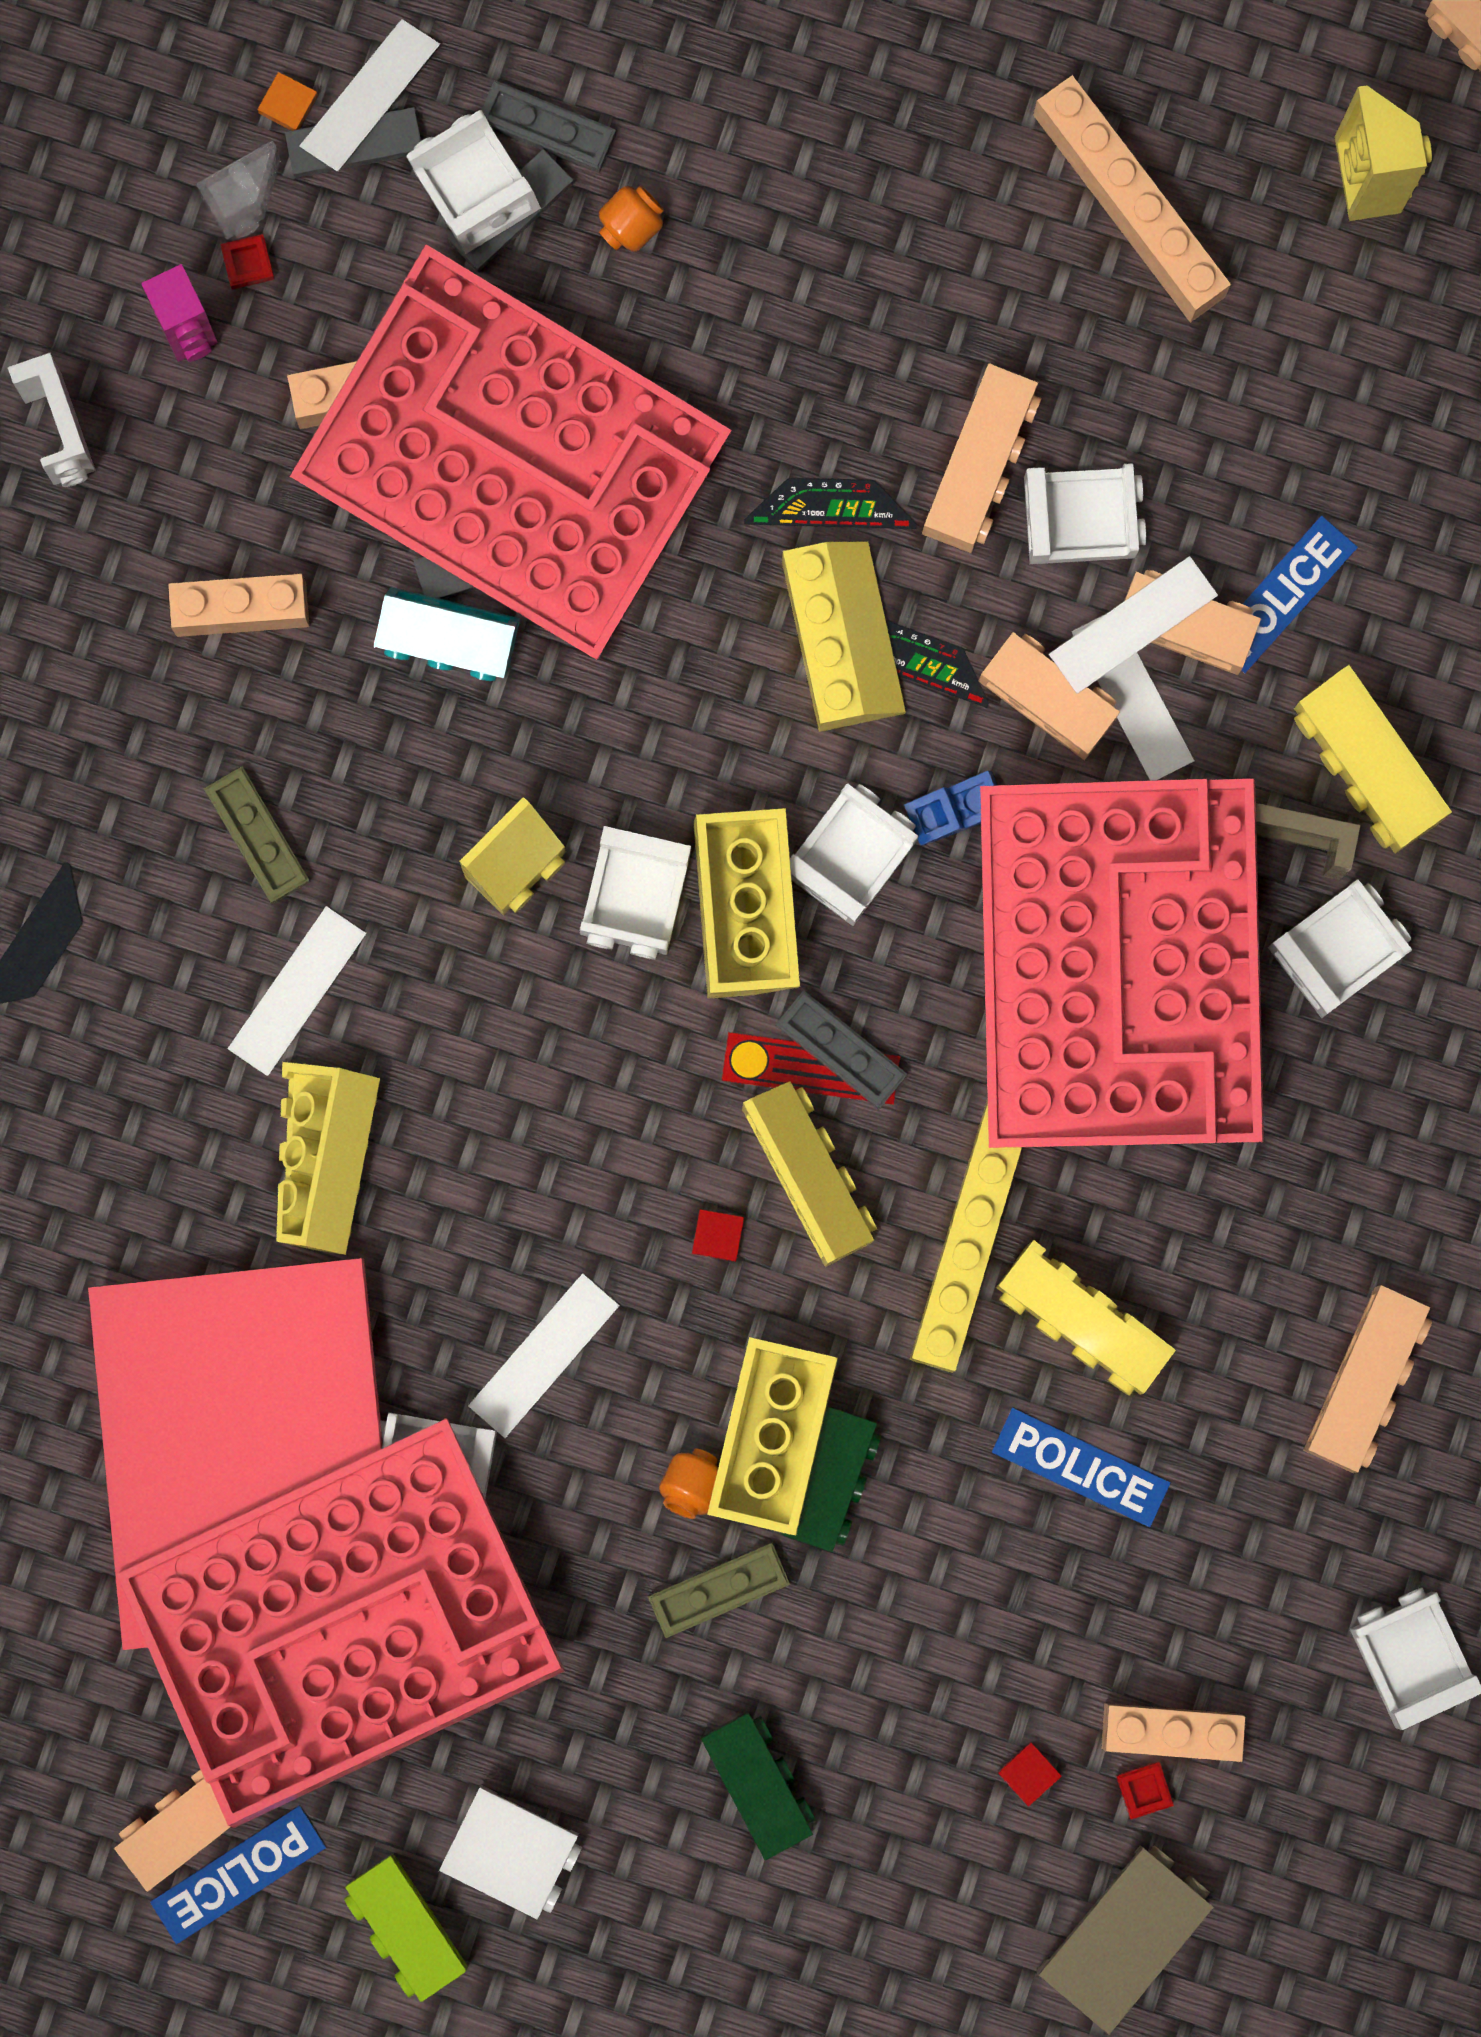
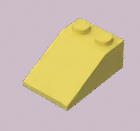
M523 797L459 862L465 878L504 916L510 908L515 913L518 912L533 897L534 893L530 888L541 877L548 881L563 867L565 861L561 857L566 851L565 846L533 806Z

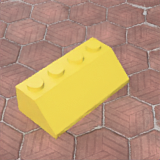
M1369 86L1357 88L1335 135L1349 221L1401 213L1409 198L1412 197L1415 187L1418 186L1421 176L1425 174L1427 163L1432 161L1429 137L1427 135L1422 136L1420 123Z
M868 541L824 542L783 551L782 565L819 732L905 714V706Z
M1350 665L1340 670L1296 705L1294 710L1298 715L1294 717L1298 728L1307 739L1315 738L1323 750L1320 753V758L1325 767L1334 776L1338 773L1349 787L1345 790L1347 798L1358 812L1365 810L1374 823L1370 829L1383 848L1386 849L1390 846L1396 854L1437 826L1452 813Z
M786 808L696 815L694 834L707 998L749 996L800 987Z
M791 1081L743 1102L742 1110L824 1266L827 1267L873 1243L874 1239L871 1232L877 1230V1227L866 1206L858 1209L850 1193L855 1191L856 1187L844 1166L836 1169L829 1153L835 1150V1147L823 1126L817 1130L815 1129L808 1115L814 1111V1108L803 1087L795 1090Z
M749 1337L707 1515L797 1535L838 1358Z

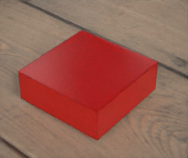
M263 234L220 244L232 290L274 280Z
M700 1209L692 1254L736 1262L744 1217Z
M1031 1742L997 1772L1028 1807L1062 1777Z
M1160 1762L1115 1775L1129 1819L1132 1820L1174 1806Z

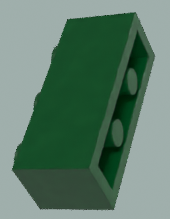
M828 1406L826 1407L797 1535L782 1532L781 1535L833 1552L835 1544L844 1547L852 1524L851 1520L845 1518L850 1501L859 1503L867 1480L866 1477L859 1475L865 1458L874 1460L882 1435L874 1433L877 1423Z
M749 1711L701 1736L709 1756L765 1861L813 1835L809 1825L815 1822L816 1819L805 1798L802 1797L795 1800L787 1784L795 1781L783 1756L776 1760L773 1759L766 1744L774 1739L761 1716L753 1720Z

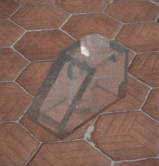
M273 140L196 184L202 200L226 240L233 236L242 238L251 234L259 227L258 222L265 218L281 160Z

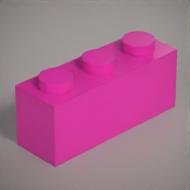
M182 264L141 283L177 361L187 359L188 362H192L208 355L212 351L211 346L218 342Z

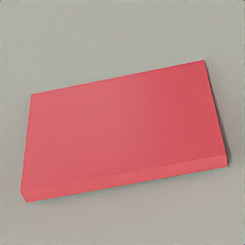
M426 244L290 477L597 660L707 476L710 465L731 430Z
M1186 779L980 786L989 1148L1264 1142L1255 780Z
M363 1258L88 1288L115 1575L382 1449L383 1442ZM116 1575L122 1649L148 1648Z
M447 1418L116 1574L205 1781L210 1784L227 1825L233 1828L565 1672Z

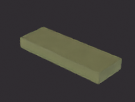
M243 767L204 788L271 904L310 883Z
M770 1543L652 1594L648 1598L665 1638H668L786 1587L790 1583L775 1548Z

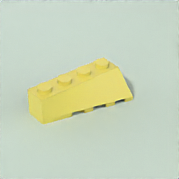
M282 1062V1078L289 1079L288 1098L281 1099V1117L287 1118V1142L280 1143L279 1160L283 1162L286 1172L285 1180L278 1184L276 1242L346 1255L356 1199L360 1189L365 1153L368 1148L374 1107L377 1102L380 1078L342 1068Z
M1035 1240L1030 1242L996 1288L1003 1293L999 1300L1019 1315L1024 1310H1027L1039 1319L1035 1327L1055 1342L1062 1336L1074 1345L1075 1349L1072 1351V1354L1088 1367L1094 1369L1097 1363L1112 1374L1108 1381L1126 1395L1130 1396L1133 1390L1140 1395L1144 1394L1176 1350L1126 1312L1122 1314L1116 1310L1118 1306L1102 1292L1091 1286L1085 1287L1081 1284V1278L1067 1265L1053 1258L1050 1261L1043 1256L1046 1249Z

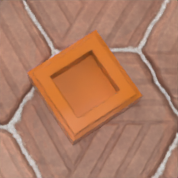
M278 72L257 110L260 115L291 131L299 130L315 103L318 94L313 89Z

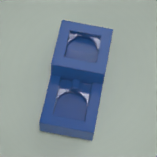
M985 771L949 788L943 787L904 804L910 821L916 826L914 831L918 835L920 846L981 824L980 786H998L992 771Z

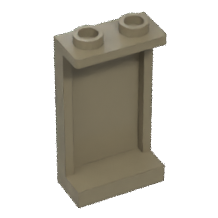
M1256 803L1257 836L1326 850L1327 856L1322 877L1341 880L1352 869L1360 825Z
M1139 1845L1135 1850V1856L1050 1959L1047 1957L1036 1970L1042 1979L1108 2035H1110L1214 1908L1205 1900L1210 1892L1190 1875H1188L1184 1882L1170 1871L1175 1862L1155 1845L1149 1852Z

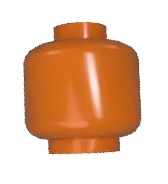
M640 185L637 189L631 186H624L599 210V219L604 225L599 233L615 250H618L623 245L630 251H638L662 228L663 220L660 214L664 209L643 186Z
M694 1449L692 1454H676L671 1459L659 1484L660 1493L665 1498L663 1501L664 1506L675 1514L688 1519H695L697 1515L707 1514L717 1476L718 1467L716 1465L718 1459L701 1449Z

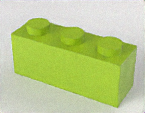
M394 1853L345 1886L349 1893L344 1898L345 1903L358 1921L365 1917L375 1932L369 1936L373 1946L383 1959H386L388 1956L392 1958L400 1970L394 1976L409 1998L415 1994L419 2001L422 2002L467 1971L468 1965Z

